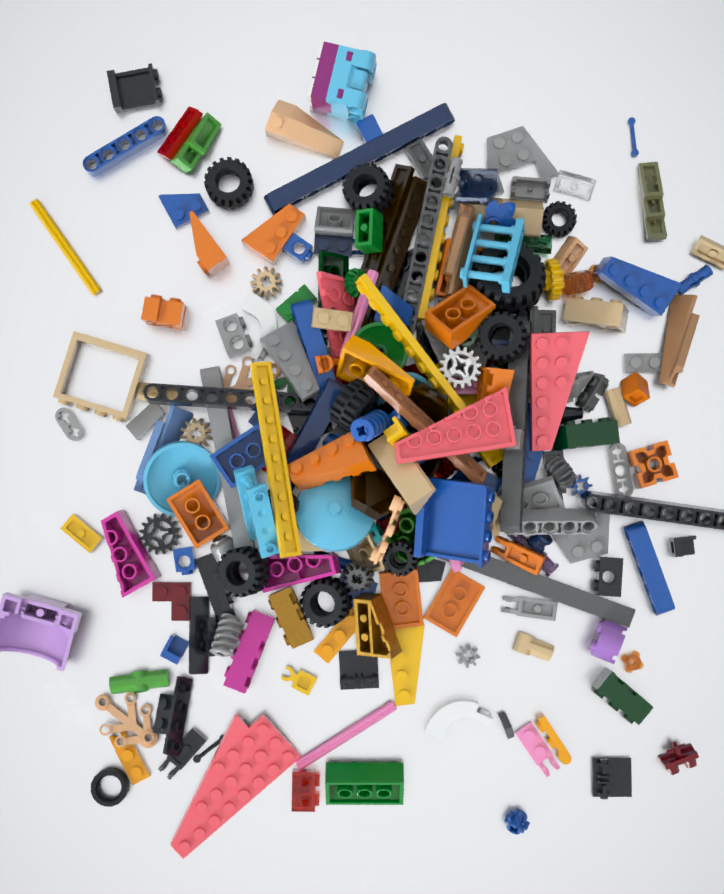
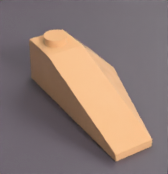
M278 100L265 127L266 136L333 159L339 157L344 143L343 140L297 105Z

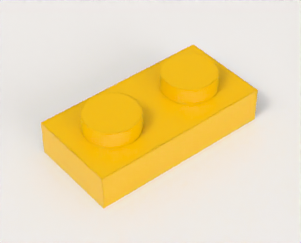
M72 514L60 528L89 553H92L103 539L102 536L75 514Z

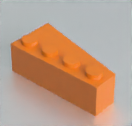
M351 432L287 465L291 481L300 491L324 485L328 481L334 480L336 482L342 480L343 477L350 475L354 477L361 475V472L377 470L365 442H357L352 437Z

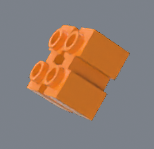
M151 294V297L145 296L141 320L147 325L184 331L188 308L184 302H181V299L170 298V300L166 301L160 295Z
M668 440L648 445V451H646L645 447L627 452L630 467L635 466L637 473L633 474L637 489L657 484L655 479H658L659 482H665L679 477L675 463H669L668 456L672 455ZM649 461L655 462L656 466H653L654 469L649 467Z

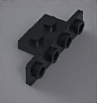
M210 553L197 558L195 561L217 622L219 623L222 620L221 615L224 613L236 616L232 605L234 603L232 594H227L226 588L222 589L220 586L222 584L221 581L218 582L219 574L216 573V569H219L213 554Z
M193 596L189 598V674L191 675L207 674L208 656H215L209 650L212 648L211 643L215 641L214 635L218 623L216 617L209 616L208 596Z
M177 676L174 695L160 694L153 733L166 734L163 748L164 755L178 757L180 754L193 679Z

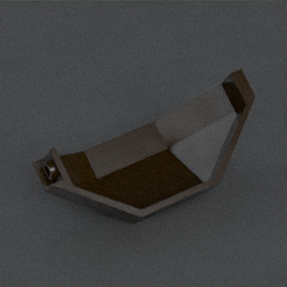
M424 382L413 387L410 396H407L435 423L449 416L448 396L435 391ZM388 402L376 408L383 410L387 414L394 410ZM409 423V430L412 434L419 432ZM384 433L365 442L377 470L361 472V475L354 477L350 475L351 506L374 520H378L393 512L389 508L394 495L401 497L368 447L369 443ZM444 457L430 459L420 465L426 476H434Z

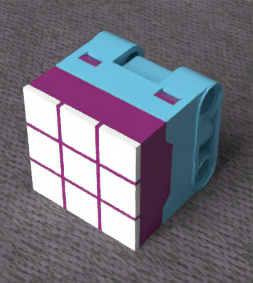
M321 41L308 92L310 112L347 120L352 123L363 120L368 103L367 87L373 83L377 66L376 54L367 50H359Z

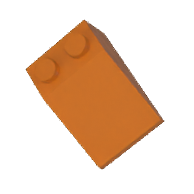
M191 211L189 214L195 250L199 258L197 263L205 275L209 273L213 277L230 265V262L195 213Z
M468 284L467 288L463 287L425 312V329L452 350L469 338L481 324L482 320L486 319L495 309L496 304L472 285Z
M200 479L166 499L196 549L201 548L231 529L226 518Z

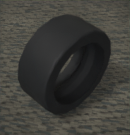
M113 767L101 770L91 782L90 791L92 797L98 804L105 807L118 805L129 791L127 775L122 770ZM114 776L118 778L121 783V791L118 796L106 798L100 793L99 783L103 777Z

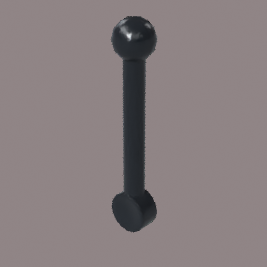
M221 735L219 740L201 754L195 755L193 761L199 763L204 755L220 744L224 735Z

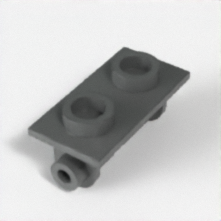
M594 373L585 389L578 396L575 403L576 406L582 407L588 413L594 410L600 400L595 394L597 393L602 396L609 386V380L605 378V375Z

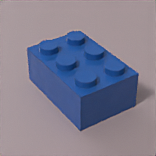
M259 423L210 455L231 488L236 486L233 470L252 465L256 473L266 466Z

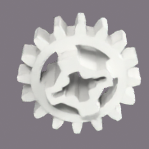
M457 346L455 352L449 349V355L443 354L442 356L445 361L440 360L439 365L443 366L439 368V371L443 373L449 384H453V389L460 385V389L463 390L465 384L471 387V381L476 383L478 380L475 375L480 376L481 374L477 370L481 368V364L476 363L479 357L472 356L473 350L468 353L467 347L460 351L459 346ZM459 356H464V357H466L467 359H466V360H465V359H462V358H460ZM451 360L452 367L447 370V363ZM457 364L464 366L462 372L461 370H456ZM472 366V375L469 376L468 368ZM452 377H458L461 380H455Z

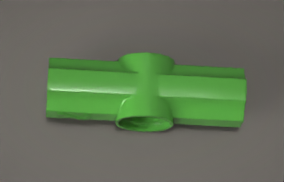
M167 669L151 672L135 671L129 675L109 677L111 694L126 692L142 693L149 691V689L170 687Z

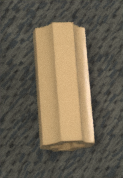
M617 387L604 391L612 420H617L618 427L631 424L632 421L623 398L622 388Z

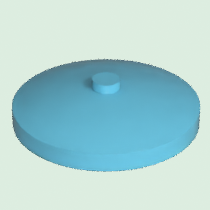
M175 441L157 449L148 459L143 473L144 490L151 504L162 513L176 517L166 499L200 479L213 500H215L220 490L221 478L219 469L210 457L212 454L203 446L189 441Z
M350 476L343 477L342 480L336 482L332 480L325 482L324 485L302 490L298 497L300 501L299 509L295 513L298 528L303 537L319 549L332 552L351 549L362 542L372 528L374 519L351 506Z

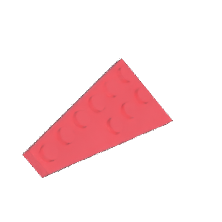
M323 271L316 272L322 308L354 313L358 299L348 294L345 288V278ZM327 330L332 358H339L347 332ZM334 366L333 370L336 381L347 385L349 382L336 376L338 366Z
M589 331L530 333V426L532 451L552 450L587 343Z
M507 387L394 443L397 464L517 446Z

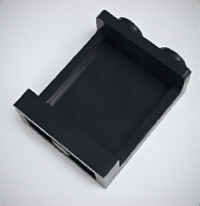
M152 63L148 64L147 68L116 73L114 70L107 71L112 104L116 113L161 105L160 99L163 98L161 87L157 86V80H160L157 68L154 69Z

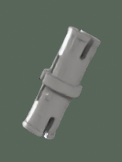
M451 158L449 171L445 175L446 183L442 193L445 197L453 198L455 196L463 160L460 158Z

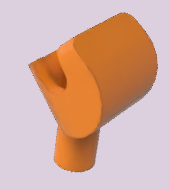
M328 355L315 356L318 375L329 372L334 366H338L340 358H332Z

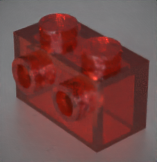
M293 768L291 812H315L316 806H319L320 794H316V786H320V774H316V769L300 770L299 768Z

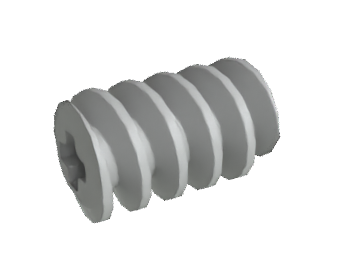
M224 613L221 615L222 620L218 623L220 627L216 629L217 634L214 635L215 641L211 643L212 648L209 650L210 653L219 657L234 656L230 649H236V645L232 644V642L239 641L234 635H240L241 631L237 628H243L244 626L239 622L238 617Z

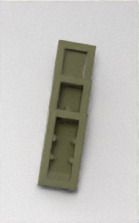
M658 162L639 163L640 193L647 241L664 240L667 238L662 199L664 193Z

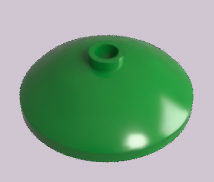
M373 322L357 331L355 336L371 343L378 350L383 349L384 355L403 369L408 355L404 350L403 344L393 337V331L389 326H385L383 322Z

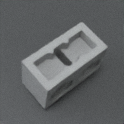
M235 313L215 321L230 359L251 351L250 346L253 343L250 335H245L243 328L246 327L243 317H239ZM230 322L237 324L234 331L227 330V325ZM239 339L242 340V348L235 349L233 346L234 342Z

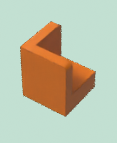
M637 372L621 380L623 398L634 407L650 399L648 382Z

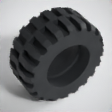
M522 244L515 274L523 281L522 285L511 287L510 293H503L502 284L495 281L470 278V285L496 304L493 312L499 311L503 314V311H506L510 315L516 314L518 316L524 314V310L526 312L530 311L538 303L546 280V268L544 263L541 262L540 256L538 254L535 255L533 249L530 247L526 248L525 244ZM483 248L479 255L504 258V256L507 257L508 253L506 250ZM474 263L472 271L495 273L504 271V268L498 265Z

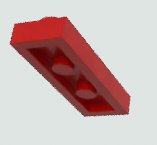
M189 106L157 153L168 160H172L193 128L200 121L203 113Z

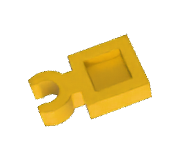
M286 666L285 669L289 670L291 675L289 677L282 675L281 679L293 681L292 688L309 695L317 677L302 669L297 674L291 666Z

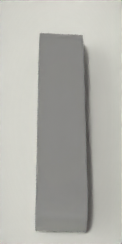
M523 509L521 533H504L508 535L593 534L597 531L598 525L595 512L588 509Z

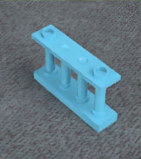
M478 213L477 221H473L472 225L473 236L465 267H461L460 279H463V287H468L470 278L499 282V284H502V292L510 293L524 237L525 220L517 218L515 226L512 225L511 227L483 224V216ZM482 232L507 234L512 239L508 242L483 240L480 239ZM478 247L506 250L508 255L507 257L504 256V258L476 255ZM474 263L498 265L504 268V272L496 274L472 271Z
M252 465L233 470L249 540L257 539L262 559L278 554L279 547L266 483H257L255 470Z

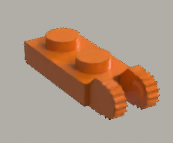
M496 536L495 541L506 546L507 549L505 551L499 547L492 546V553L534 575H539L546 559L545 556L507 538Z

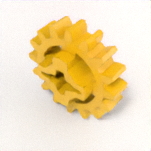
M546 259L544 261L546 268L544 294L549 301L558 300L560 295H562L561 289H564L565 286L564 271L560 269L558 259Z

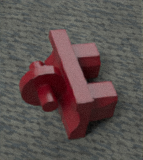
M676 741L671 742L672 748L666 750L667 753L659 755L661 763L670 775L679 773L678 766L681 764H685L687 768L697 766L696 759L699 758L697 751L694 750L691 743L688 745H677Z

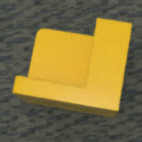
M396 416L392 417L394 424L383 431L388 443L393 447L394 443L410 436L403 423Z

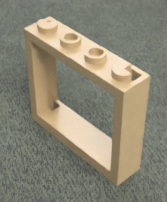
M73 331L53 397L58 399V403L69 406V402L77 404L76 408L87 411L88 408L94 409V414L105 417L106 413L113 415L112 419L123 422L124 419L130 420L150 355L139 350ZM79 342L139 360L123 412L63 394Z

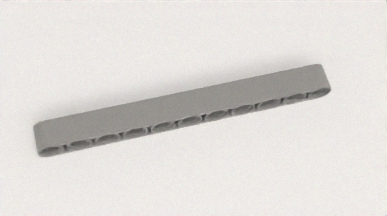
M219 366L200 369L203 387L224 388ZM211 393L207 395L206 399L209 402H214L217 400V396ZM207 408L216 452L234 440L228 409ZM220 472L234 548L251 546L253 548L255 547L254 540L250 541L248 538L237 486L231 488ZM243 562L239 566L240 575L248 574V569Z

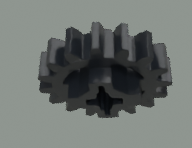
M155 513L154 519L147 517L148 523L142 522L144 529L139 530V532L143 533V536L139 540L145 541L142 545L143 547L149 546L148 552L155 550V554L158 555L160 550H162L163 554H167V549L173 551L172 545H179L176 538H181V535L177 534L181 528H176L175 526L178 521H171L173 516L165 518L164 513L160 517ZM161 521L168 523L171 528L163 526ZM153 524L154 528L151 533H148L150 526ZM159 529L164 532L168 531V533L162 535V539L159 536L152 535L158 533ZM173 534L171 541L167 544L169 535ZM150 540H155L159 547L153 545Z

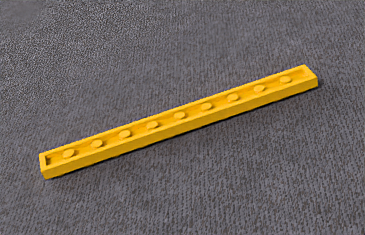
M454 136L448 171L451 158H458L459 154L462 155L464 143H461L462 136ZM444 195L441 200L417 322L420 323L422 320H425V312L431 309L428 303L429 299L433 300L435 292L432 284L433 281H437L439 270H436V264L440 263L442 258V252L439 251L440 244L444 245L446 233H443L444 226L448 227L450 215H447L448 208L451 209L453 198H448Z
M364 273L355 282L358 291L362 295L365 294L371 308L378 311L383 324L389 326L393 331V337L403 344L406 354L415 360L418 370L423 374L425 373L431 387L448 396V405L453 410L452 414L467 407L367 274Z
M271 361L253 362L250 364L280 558L300 556L302 553Z

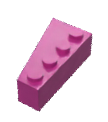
M124 510L116 511L101 520L106 542L110 548L112 563L114 562L117 573L116 578L120 584L122 598L161 577L146 548L142 546L143 543L139 540V536Z
M280 554L266 557L269 561L267 565L271 568V570H268V573L271 575L267 579V586H263L264 589L262 591L265 593L342 573L337 554H302L295 557L280 558Z
M254 609L253 612H248L245 623H248L245 630H241L238 638L240 644L238 649L236 648L233 651L234 656H231L233 662L231 667L228 666L225 671L224 677L226 679L223 686L244 694L247 692L276 619L275 616Z

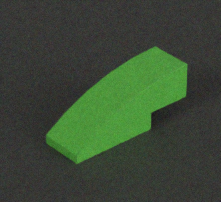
M208 112L205 113L171 162L185 173L193 170L200 156L205 154L222 124Z

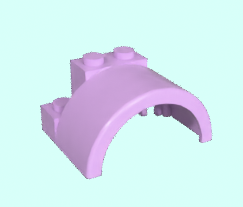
M6 592L2 595L0 603V652H20L41 657L54 663L57 666L56 670L64 671L74 633L78 631L82 612L68 609V603L31 594L23 597Z

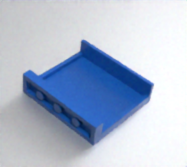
M427 476L436 490L416 515L414 557L422 558L426 555L478 564L479 568H482L488 564L491 558L489 543L492 540V531H490V526L494 519L492 503L495 501L493 485Z

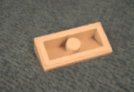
M568 236L554 256L556 260L558 259L560 269L564 271L565 279L569 277L588 250L577 237Z

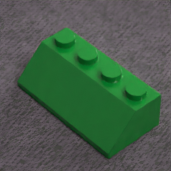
M326 763V805H403L404 763Z

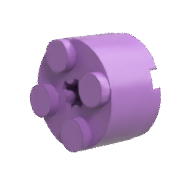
M606 619L604 622L599 621L595 631L599 634L596 640L592 639L589 651H592L591 655L614 664L615 660L612 658L613 656H618L626 636L622 632L627 631V627Z

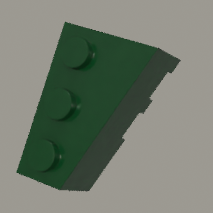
M609 417L598 418V422H593L592 419L581 420V424H575V421L563 422L564 426H559L551 451L620 443L617 420L610 421Z
M606 667L591 684L595 688L593 692L601 699L605 696L610 701L608 705L615 711L620 709L624 712L623 717L631 724L635 722L640 725L654 708L629 687L628 684L616 676L613 671Z

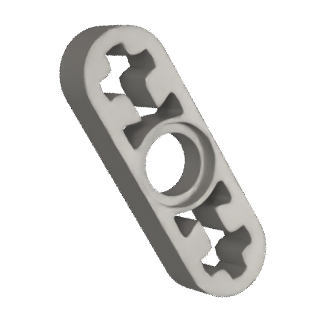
M621 443L612 444L608 448V457L615 494L624 495L623 492L619 491V488H622V482L617 483V479L627 477L628 481H623L624 486L629 488L625 496H631L633 484L626 447ZM615 446L622 450V453L619 454V459L624 458V462L614 464L613 460H618L617 455L612 453L615 450ZM618 465H623L626 469L623 476H618L615 472Z

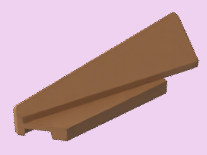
M460 203L442 275L449 276L444 293L445 296H451L463 288L460 270L461 267H465L472 240V225L475 208L464 203Z
M694 294L675 295L670 302L659 382L673 388L676 385L679 373L684 368L700 315L692 313L698 297Z

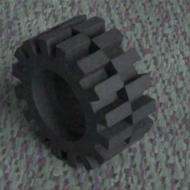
M560 201L552 202L544 210L542 228L544 227V231L550 233L549 236L551 237L553 235L555 238H559V236L564 237L576 225V210L571 208V204H565V201L562 203ZM557 212L564 214L566 223L563 226L554 225L552 222L553 214Z
M399 539L388 545L382 563L387 566L385 568L386 571H391V575L396 574L397 577L401 575L403 577L416 569L420 560H418V557H414L413 542L409 544V540L403 541V539ZM396 551L406 553L408 558L406 564L400 565L395 561L394 555Z

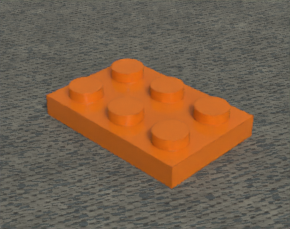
M416 568L410 574L403 577L402 575L400 577H397L396 574L391 575V571L379 572L381 594L394 629L424 626L418 569Z
M451 568L423 618L457 637L485 587L459 571L453 572Z

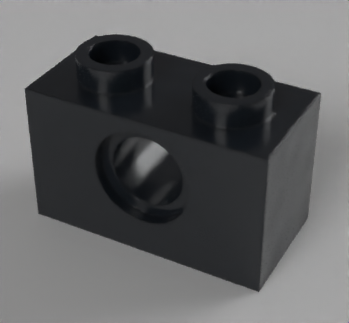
M597 556V560L593 562V571L596 572V578L592 580V591H595L594 594L598 596L621 597L623 558ZM609 571L611 579L605 582L603 580V573Z

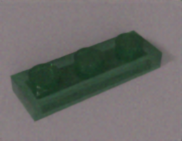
M494 234V241L508 242L512 239L510 235ZM541 234L540 237L524 236L522 244H525L526 248L530 247L533 249L534 253L551 254L552 235Z

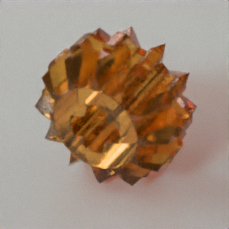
M580 270L564 274L565 286L563 293L574 295L591 290L594 287L591 271Z

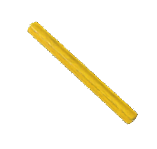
M38 199L31 201V208L91 294L96 295L99 293L101 288Z

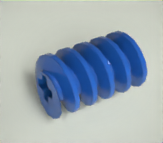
M374 409L352 422L350 427L351 435L357 442H368L384 433L383 431L390 427V418L383 410Z

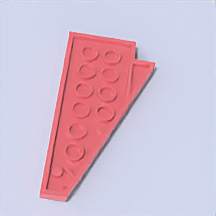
M237 713L233 716L170 842L171 847L183 859L301 757V754L264 714H261L249 726Z

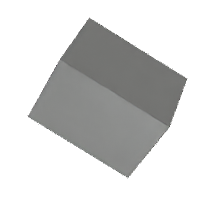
M318 206L314 226L315 235L353 238L355 211L345 208Z

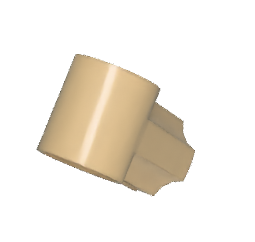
M519 631L513 650L550 661L554 652V645Z

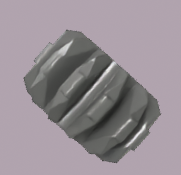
M561 456L551 459L545 465L546 473L548 476L553 475L559 489L568 488L576 481L573 468Z
M354 560L353 566L348 563L346 565L347 570L342 571V574L345 576L342 578V582H348L345 586L346 589L353 587L352 593H355L356 589H358L361 594L364 589H370L369 584L374 583V579L371 577L375 573L373 571L368 572L371 565H367L365 568V561H361L360 565H358V562ZM360 574L362 576L361 579H355V575L358 576Z

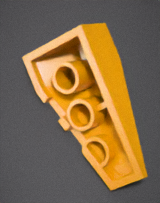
M352 335L342 348L336 376L347 382L358 378L366 383L363 378L374 365L405 395L410 396L415 379L371 343Z

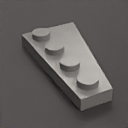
M293 320L260 338L261 344L302 402L319 393L320 389Z

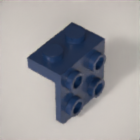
M461 168L459 174L460 189L456 192L453 200L464 204L470 203V201H477L478 204H488L499 191L498 169Z

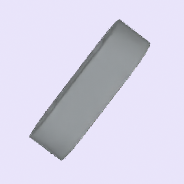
M67 408L58 409L55 419L67 438L72 441L81 440L84 436V429L74 413ZM62 412L66 414L69 413V415L67 416L69 423H67L65 420L60 419L62 417ZM71 425L74 429H79V431L77 432V437L74 435L71 436V433L73 432L70 428Z

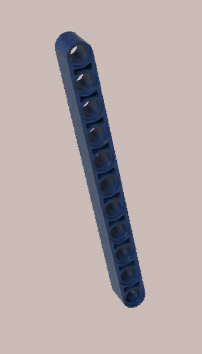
M447 103L440 104L271 191L264 196V200L272 215H275L288 204L294 206L344 180L346 174H351L350 170L352 168L354 170L357 169V165L362 167L364 163H368L371 166L403 150L407 145L420 137L424 139L451 125L455 118Z

